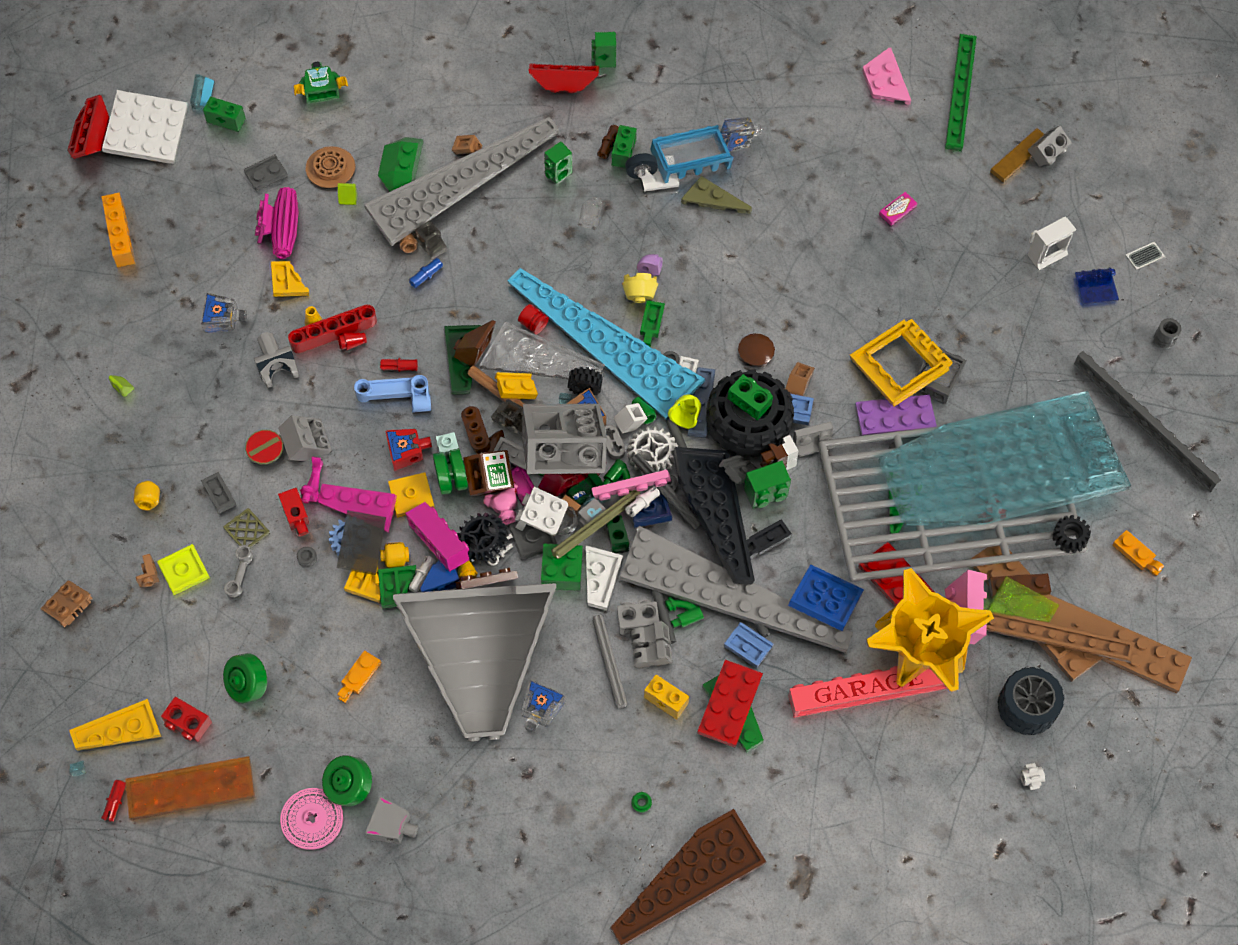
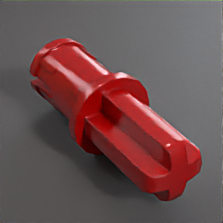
M400 357L398 359H381L380 369L398 370V372L417 371L418 360L401 359Z
M114 781L109 798H106L107 804L101 816L102 820L115 821L118 807L122 805L121 799L126 787L124 781Z

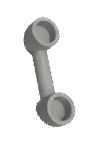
M241 545L235 551V555L240 563L235 579L227 582L224 586V591L229 597H237L243 591L241 583L247 565L253 559V553L247 545Z

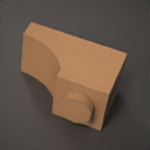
M797 362L789 375L785 389L790 394L804 396L815 368Z

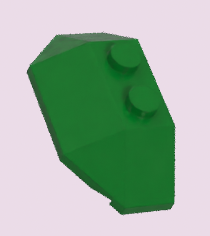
M404 137L384 145L378 177L389 192L415 180L423 139Z

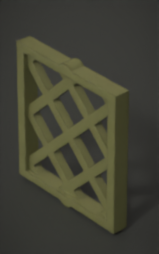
M249 507L223 526L224 530L239 546L242 544L238 540H244L243 545H246V540L253 541L248 545L249 548L258 544L260 540L270 534V531ZM247 514V520L240 519L242 516ZM250 514L255 520H250ZM234 522H237L236 528L229 527ZM239 522H246V527L239 528ZM249 523H256L255 529H249ZM229 530L235 531V536ZM238 531H245L244 537H237ZM248 531L254 532V538L247 537ZM257 532H264L263 535L257 538Z

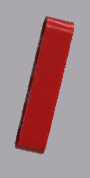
M363 305L295 329L288 335L291 350L295 353H302L338 340V335H342V333H358L372 328L377 323L375 309L371 305Z

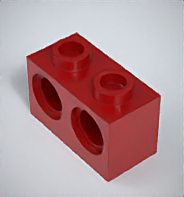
M176 696L161 715L164 721L163 725L171 731L178 730L181 732L180 735L188 741L193 739L199 742L212 723L207 714ZM176 713H182L178 719H172ZM198 723L195 729H189L191 724Z

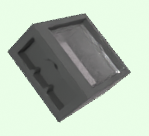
M939 347L943 351L942 353H945L953 363L949 367L948 372L918 392L930 395L931 398L946 404L967 360ZM925 360L916 376L931 369Z

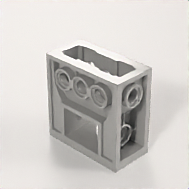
M523 404L522 442L527 474L606 472L607 436L599 404ZM542 425L550 427L549 430H539ZM543 447H553V450L548 453L542 449Z

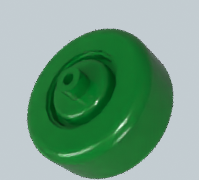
M251 653L231 657L226 662L223 670L225 689L228 695L238 703H248L260 699L267 688V673L261 660Z
M343 755L334 758L326 766L322 777V788L325 796L332 803L341 806H355L361 803L368 796L372 786V773L369 766L364 760L354 756Z

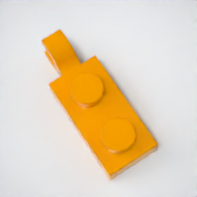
M1127 530L1112 544L1141 570L1146 567L1153 575L1157 576L1164 567L1161 562L1154 560L1156 555Z
M364 650L341 681L344 687L338 692V699L346 703L353 692L359 694L381 665V660Z

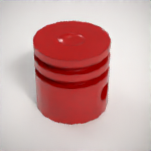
M532 304L527 305L518 317V322L536 335L544 330L549 321V317Z

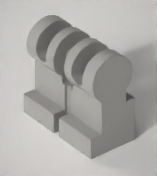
M658 621L654 622V625L631 630V637L635 639L632 641V647L637 648L633 650V656L638 657L634 659V667L647 668L653 665L660 666L673 663L671 646L669 645V627L664 622Z

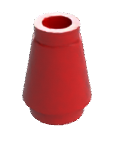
M364 332L342 333V335H338L341 350L345 349L347 351L367 343Z

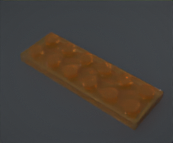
M249 756L125 779L128 813L131 821L255 798L251 759Z

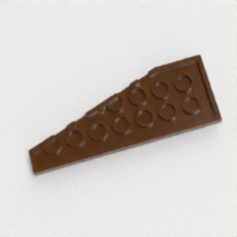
M732 809L700 827L656 875L647 888L639 894L630 907L614 922L610 929L619 945L628 944L766 864L765 858L736 811Z

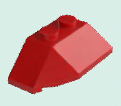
M530 63L529 74L545 90L555 93L560 91L577 93L582 91L599 75V66Z
M100 94L86 99V105L80 110L75 120L68 146V152L73 159L102 150L110 118Z

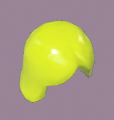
M691 394L682 395L668 410L669 419L682 428H694L697 425V419L701 411V402Z

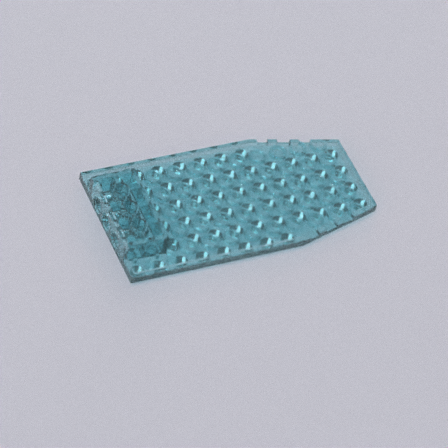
M1088 391L948 423L880 456L878 460L904 526L929 525L930 523H939L940 525H948V523H959V525H967L968 523H977V525L988 524L1129 490L1131 487L1130 481Z

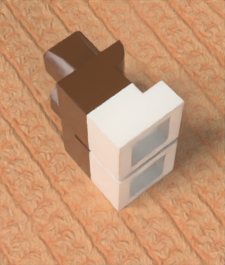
M791 436L784 437L782 444L779 446L769 444L768 451L761 453L762 461H760V466L762 468L783 461L786 470L797 465L798 449Z

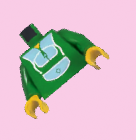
M317 61L311 64L312 69L305 71V76L301 78L299 84L293 86L294 96L297 94L305 95L307 103L340 98L338 89L344 86L348 87V82L345 76L340 77L336 72L331 71L329 66L322 67L321 62Z

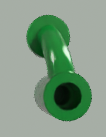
M617 459L604 475V485L617 482L621 475L623 480L631 479L627 465L622 460Z
M671 597L665 600L669 612L672 610L676 611V607L687 609V611L676 615L677 618L671 621L673 628L678 626L683 628L704 619L700 607L691 602L673 600Z

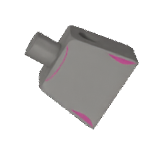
M379 797L365 834L367 839L400 844L404 835L415 838L419 826L409 823L410 813L383 797Z

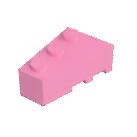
M967 570L944 589L946 599L955 602L962 608L983 610V601L987 598V592H984V581L987 580V574ZM986 625L971 634L969 644L975 645L986 636Z

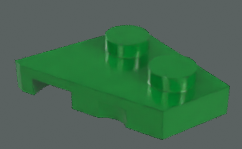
M416 565L378 569L382 609L397 607L393 600V594L408 593L409 585L415 576Z

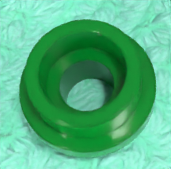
M638 792L632 797L631 804L635 811L644 813L651 808L652 799L649 794ZM644 800L646 804L644 806H640L638 804V801Z

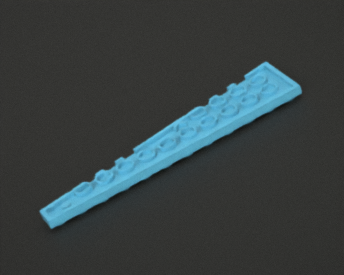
M520 268L507 280L508 284L538 310L547 315L554 324L637 396L641 397L644 402L651 406L666 421L669 419L668 410L674 405L676 400L685 394L692 395L705 382V378L686 367L684 368L676 363L675 360L664 356L660 351L649 347L645 342L633 337L630 333L593 311L587 310L583 305L572 301L568 296L557 292L553 287L543 283Z

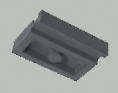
M276 154L244 168V173L247 175L255 191L288 177Z
M740 455L724 459L719 464L720 467L726 469L725 472L729 475V478L737 484L745 482L747 472L757 469L749 460L746 461Z

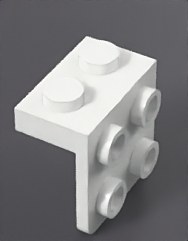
M534 487L530 494L526 493L522 504L525 506L523 510L519 509L515 520L518 522L515 528L523 531L527 524L554 536L558 532L568 502Z

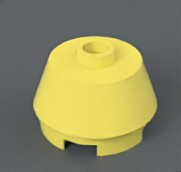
M636 273L633 277H630L629 274L624 275L622 286L626 298L635 303H645L647 300H653L658 287L657 276L651 278V274Z

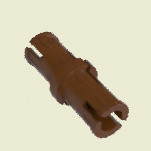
M611 125L606 136L602 139V145L597 152V155L602 159H607L610 150L614 147L619 129L617 125Z

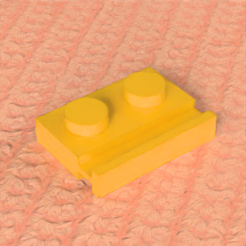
M497 372L495 379H497L500 397L536 399L538 393L534 381L531 379L532 374Z

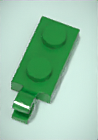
M647 300L640 335H644L643 342L651 347L652 337L658 338L665 303Z

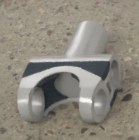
M266 332L261 334L257 341L263 355L254 358V361L266 387H273L272 376L280 370L289 372L293 375L294 379L298 378L299 374L290 346L279 349L272 333Z

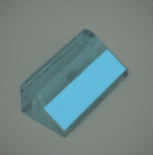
M195 74L190 99L192 109H204L209 97L213 95L215 80Z

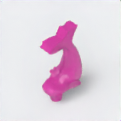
M311 457V477L307 485H303L300 489L303 503H309V501L317 502L319 498V479L323 466V461L320 457Z

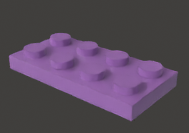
M930 395L908 397L895 407L887 399L855 403L861 436L937 427Z

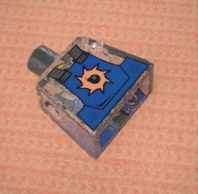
M749 117L727 118L724 120L720 132L729 152L749 147L754 136L762 134V129L760 125H753Z
M206 293L201 320L204 333L233 331L236 321H246L247 311L238 310L235 299Z
M530 680L521 709L522 716L527 718L524 728L530 732H535L538 724L548 727L565 704V694Z

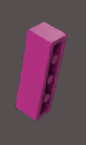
M424 502L406 512L410 528L449 572L469 561V548L467 544L459 540L455 530L448 528L444 518H439L434 507H430Z

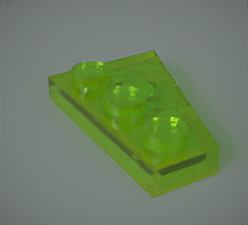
M1006 576L987 610L993 613L997 612L1050 622L1059 604Z

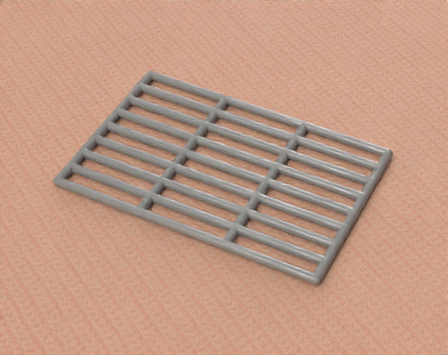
M1046 414L821 440L818 443L847 571L852 582L903 576V570L910 568L916 574L1087 552V545L1082 551L1079 552L1077 550L1076 553H1072V550L1066 553L1065 548L1063 551L1060 548L1015 554H1010L1009 544L1053 539L1054 535H1052L1053 531L1005 537L1003 528L1059 521L1064 516L1070 518V515H1074V519H1077L1078 516ZM1041 422L1043 426L1042 431L978 438L976 434L977 429ZM968 431L970 437L967 440L903 447L902 438ZM1046 438L1048 443L1047 447L982 454L980 448L981 445ZM893 439L896 447L829 456L827 447ZM972 447L974 452L972 456L907 463L906 454ZM1051 454L1053 463L987 470L985 466L986 461ZM898 456L900 463L898 465L832 472L831 463ZM977 463L979 472L913 480L910 474L912 470ZM1051 470H1056L1058 479L991 487L989 478ZM896 472H902L904 481L836 489L835 480ZM977 479H981L983 488L921 496H916L914 487ZM1061 486L1063 493L1061 496L996 503L994 494ZM906 488L908 497L848 505H840L838 497ZM985 495L988 505L920 513L918 505L920 503ZM1066 503L1068 512L1006 520H1001L998 510ZM903 505H910L912 514L844 522L842 513ZM988 510H991L993 520L990 522L924 529L922 521L985 513ZM915 521L917 531L848 539L846 532L848 529ZM995 529L997 538L930 547L927 537ZM1067 529L1064 531L1067 537L1076 536V539L1079 538L1078 533L1074 530ZM919 538L921 548L852 556L850 549L852 546ZM993 546H1000L1002 553L999 556L933 564L931 554ZM923 555L925 565L856 573L854 566L857 563Z

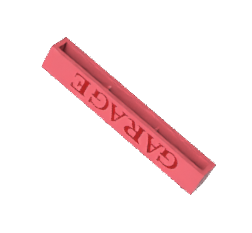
M894 666L886 671L878 669L865 675L856 673L849 678L836 677L828 682L819 680L807 686L798 684L789 690L788 697L793 717L796 718L948 688L930 669L925 670L908 684L901 687L896 683L898 666Z

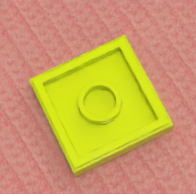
M193 544L157 561L173 595L210 578Z

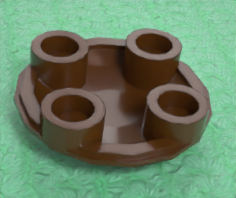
M749 334L742 338L739 343V359L749 365L765 367L774 356V344L763 334Z

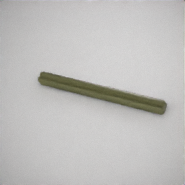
M633 490L554 547L552 555L556 559H560L623 512L628 505L636 500V496L640 492Z

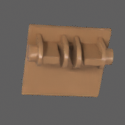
M68 580L40 609L58 620L59 624L65 628L75 620L73 615L79 616L75 611L78 610L82 613V609L84 610L91 604L93 598L90 596V593Z

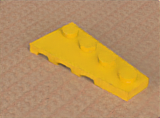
M148 699L69 730L76 750L162 737Z

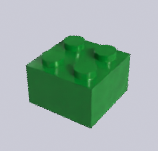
M783 461L746 473L744 491L752 509L756 507L763 508L771 502H780L788 497L791 478Z
M543 544L541 584L556 583L555 590L581 591L583 546L577 545L560 559H556L552 555V549L559 544Z

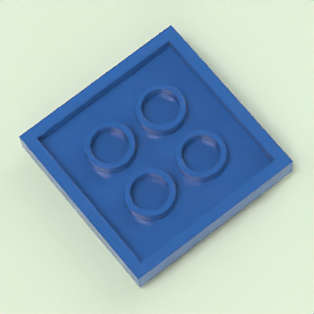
M810 564L788 606L843 631L864 589Z

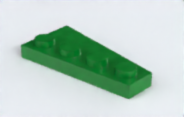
M719 675L702 684V688L709 698L712 695ZM752 707L738 740L746 753L764 741Z

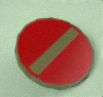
M260 430L254 432L248 438L245 451L252 462L259 465H267L280 458L284 444L276 432Z

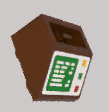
M508 450L463 457L470 495L482 496L515 488Z

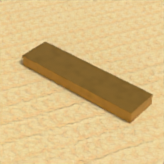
M1036 128L994 165L990 172L1004 183L1032 158L1028 149L1044 133Z

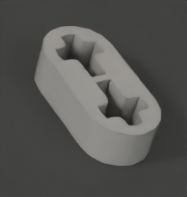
M613 425L604 426L606 433L613 434V440L606 435V451L609 457L613 460L622 459L625 455V445L618 430ZM613 445H615L616 448L620 450V453H616V451H613Z

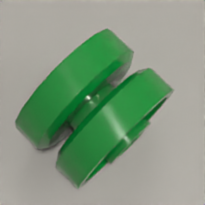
M457 448L449 451V463H447L443 452L432 454L441 495L452 492V480H454L458 491L467 490V475L460 449Z

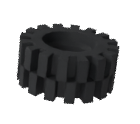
M576 367L569 372L567 388L573 394L578 393V395L590 388L593 395H598L602 387V374L599 371L595 372L593 368L589 370V367H586V369H583V367L578 369Z
M1070 515V518L1064 516L1063 519L1060 518L1052 535H1054L1053 541H1056V547L1060 545V550L1063 551L1065 548L1066 553H1069L1070 550H1072V553H1076L1077 550L1080 552L1086 547L1091 530H1089V524L1085 525V520L1080 521L1081 517L1077 516V519H1074V515ZM1067 529L1074 530L1078 533L1079 538L1071 539L1065 535L1064 531Z

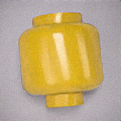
M151 481L137 484L133 500L135 505L142 510H151L159 503L160 488Z
M402 542L386 543L384 550H380V560L385 562L387 568L403 567L406 562H409V549Z

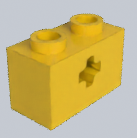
M657 674L644 690V698L676 720L689 703V696Z

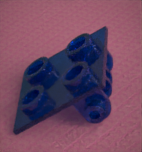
M1108 267V269L1099 268L1097 270L1092 269V271L1082 270L1081 272H1075L1083 304L1119 300L1113 276L1116 275L1115 269Z

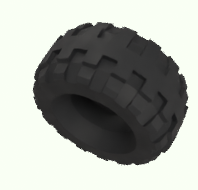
M748 369L747 372H742L741 370L733 372L731 376L723 377L718 381L717 386L712 389L706 408L707 427L710 429V435L714 441L721 444L723 449L729 452L731 450L737 456L751 455V457H759L761 453L768 451L769 444L776 446L782 444L783 438L788 436L791 431L794 419L792 396L778 378L773 379L772 375L765 371L763 374L756 372V369ZM742 374L754 379L760 387L768 389L773 395L772 405L767 410L768 415L761 420L747 421L741 419L732 409L736 404L727 399L729 388Z

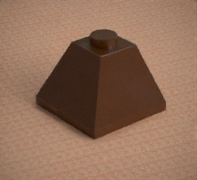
M491 320L465 334L462 340L458 339L454 346V350H456L454 358L471 367L475 366L491 342L496 321Z

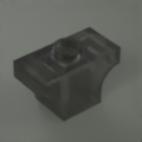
M431 220L412 232L414 238L432 260L447 251V246L442 240L441 232Z
M507 399L491 416L492 421L522 436L523 407Z

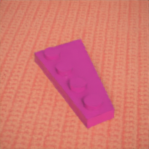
M322 484L318 503L352 518L356 517V519L363 520L370 526L389 533L397 496L392 493Z

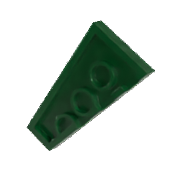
M481 325L444 326L451 395L470 394L472 377L468 375V371L471 366L454 358L456 351L454 346L458 339L462 340L465 334Z

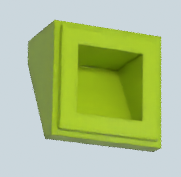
M338 183L339 204L356 205L358 195L356 184Z
M114 375L109 376L108 379L112 387L122 396L126 397L134 390V387L125 378Z

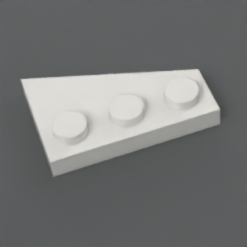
M586 546L588 606L607 611L623 561V555Z

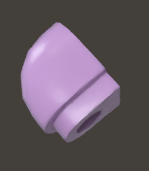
M658 254L645 255L638 262L637 270L640 273L659 276L663 259Z

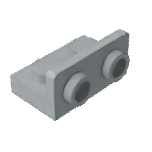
M827 422L795 430L793 442L798 449V456L802 457L820 452L819 441L832 439V423Z

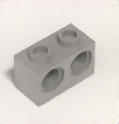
M1057 126L1048 130L1028 151L1039 167L1046 164L1049 166L1056 161L1058 155L1060 156L1068 150L1067 147L1072 142L1061 126Z
M645 600L638 604L628 602L617 606L620 635L631 634V630L634 628L654 625V622H658L657 602ZM650 613L653 616L651 618H645L643 614ZM630 615L633 619L625 620L623 617Z

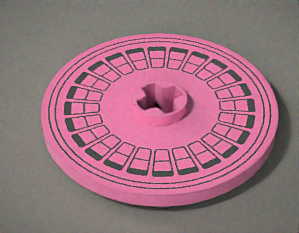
M304 789L295 793L285 803L280 817L281 828L287 840L294 846L305 850L319 849L330 844L338 836L343 824V811L341 805H336L328 800L323 789ZM311 814L313 817H315L314 823L308 821V816Z

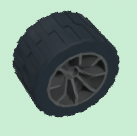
M1035 667L1021 668V670L1015 671L1009 676L1000 692L997 702L1000 717L1008 727L1024 735L1043 733L1052 726L1063 709V702L1065 700L1063 688L1060 686L1057 678L1052 676L1050 672L1044 671V669Z

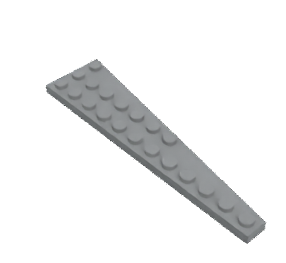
M550 117L543 119L364 204L365 209L392 246L558 134L559 128Z
M641 526L638 527L620 575V580L847 653L853 632L845 628L843 631H840L788 606L789 600L755 583L752 585L734 584L725 568Z

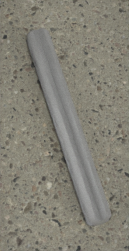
M596 615L593 616L592 621L617 708L627 706L626 697L603 616Z

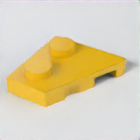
M271 261L273 297L309 296V289L303 285L301 277L294 271L290 261Z
M359 554L345 584L344 591L380 603L378 561Z

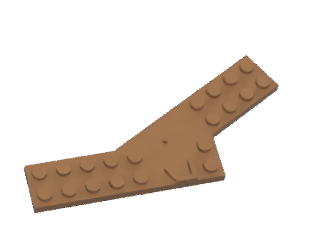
M1000 546L987 547L971 559L1002 555ZM1020 561L973 567L976 572L987 574L985 582L988 586L990 577L1030 575ZM1052 595L1000 598L1014 616L1135 642L1131 663L1038 642L1071 682L1102 660L1176 694L1179 692L1191 662V656Z

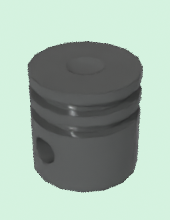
M1172 318L1162 320L1154 334L1155 343L1162 348L1172 347L1181 333L1180 323Z

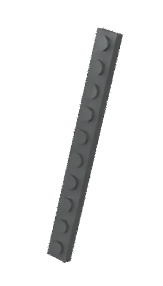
M1084 351L1078 354L1074 364L1205 488L1210 492L1217 488L1221 479L1216 472L1211 471L1202 459L1196 457L1187 445L1181 443L1173 432L1166 429L1159 419L1151 415L1145 406L1136 401L1134 396L1128 393L1117 380H1114L1104 368L1100 367L1090 355H1087Z

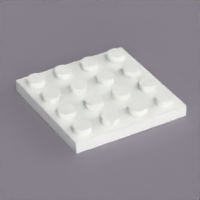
M117 90L102 147L103 152L174 164L188 102Z

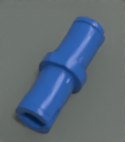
M435 258L425 267L422 266L420 271L409 279L410 285L416 289L425 280H430L432 275L443 267L442 262Z

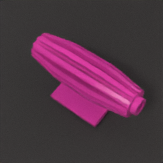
M283 187L278 190L274 207L268 204L269 194H265L264 200H260L256 216L258 221L255 228V236H258L257 243L261 244L263 235L271 233L273 254L279 259L290 257L297 236L299 212L296 190L290 187Z

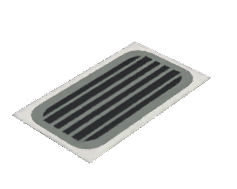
M1155 242L1126 254L1136 270L1165 257Z

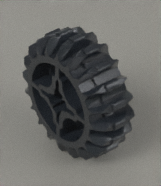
M485 512L482 516L480 513H477L476 518L470 515L471 520L469 522L464 520L465 526H459L461 532L457 533L461 542L464 541L469 548V561L472 563L476 561L477 564H481L482 561L488 564L490 558L495 561L494 556H501L500 551L506 550L504 544L509 543L507 539L509 533L506 530V525L494 514L489 515ZM489 527L494 528L496 530V534H492L489 531ZM470 542L475 544L476 550L470 548Z

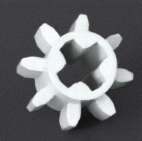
M1035 763L1026 764L1023 767L1024 770L1020 771L1022 784L1029 786L1030 790L1040 788L1042 786L1041 782H1045V774L1042 767H1036Z

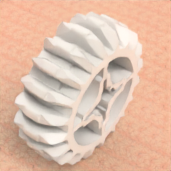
M647 426L645 432L640 429L638 434L634 433L633 439L629 440L627 458L630 459V465H635L632 458L639 453L656 472L667 469L671 470L672 464H675L673 450L678 445L675 443V438L670 437L669 432L664 434L663 428L657 431L656 426L653 430H650ZM647 442L645 446H641V448L638 449L640 445ZM664 454H667L663 459L658 461L659 457L664 456ZM635 465V471L639 470V468Z

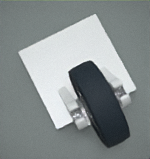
M637 154L626 161L625 168L628 176L634 179H642L644 191L679 187L677 173L670 174L668 183H664L658 169L657 160L652 154ZM673 155L665 156L668 165L675 164Z

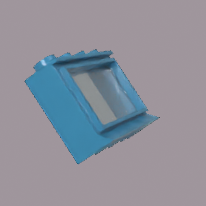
M719 125L707 126L697 130L693 129L683 133H674L665 137H657L652 139L650 148L652 155L657 160L658 169L664 183H668L670 174L677 173L678 178L682 179L685 177L687 170L693 169L695 175H700L705 166H710L714 172L718 170L719 164L723 162L728 170L731 168L734 158L730 155L719 130Z

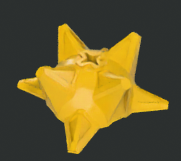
M912 568L903 570V599L876 621L875 627L879 631L867 639V645L870 648L898 652L897 685L903 687L925 670L930 669L949 691L953 692L959 689L958 673H963L965 669L971 634L993 620L994 617L989 610L962 608L955 602L942 597L939 593L931 592Z

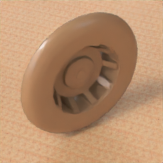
M335 146L318 149L311 154L306 162L308 178L315 185L323 188H336L338 183H347L355 171V161L352 155L345 149Z

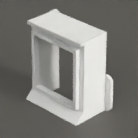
M1065 216L1038 231H1033L1029 239V243L1032 244L1027 256L1039 270L1067 256V248L1076 228ZM1056 244L1060 250L1045 257L1049 247Z

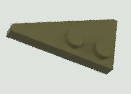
M703 176L681 198L682 204L690 202L699 204V207H710L725 211L726 208L737 210L738 213L752 212L751 206Z

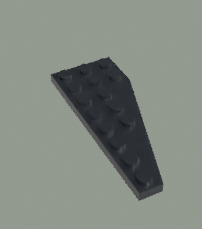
M675 447L673 456L678 483L734 584L752 585L755 578L735 482L729 478V475L725 472L726 469L719 466L722 460L730 458L729 451Z

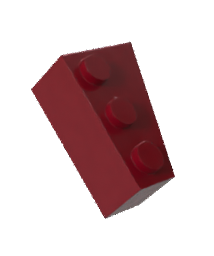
M590 473L545 474L538 488L557 497L563 492L567 494L570 488L586 479Z

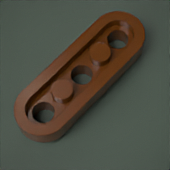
M469 406L462 411L461 417L471 447L475 453H485L490 449L491 443L482 416L477 407Z

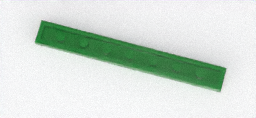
M959 35L945 149L963 150L977 36Z

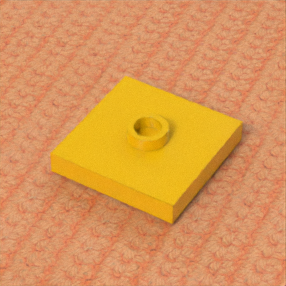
M426 472L388 481L390 492L397 496L395 503L397 518L406 516V512L424 502L430 507H434Z

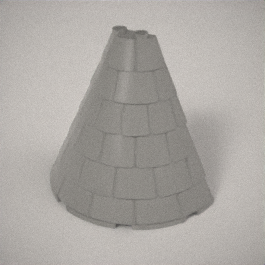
M556 583L393 594L394 602L403 615L404 621L416 641V645L441 689L440 692L451 709L463 737L467 738L468 741H479L480 737L488 736V740L500 739V735L505 734L513 712L512 709L531 661V655L548 613V607L554 595Z

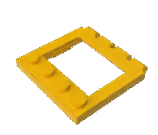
M913 319L907 322L902 320L850 354V359L893 407L948 372L949 367L953 363L945 353H942L943 351L934 341H931V338L922 329L920 330V327ZM899 336H902L931 367L928 371H924L910 380L902 388L882 368L878 361L871 356Z

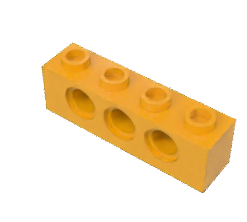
M120 193L101 196L112 256L118 268L135 264L125 207Z

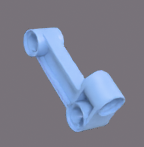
M416 375L411 378L371 381L360 379L354 384L356 398L360 402L411 397L412 413L431 411L428 381L423 375ZM418 385L424 386L422 388H416V386ZM362 389H367L364 393L359 392Z

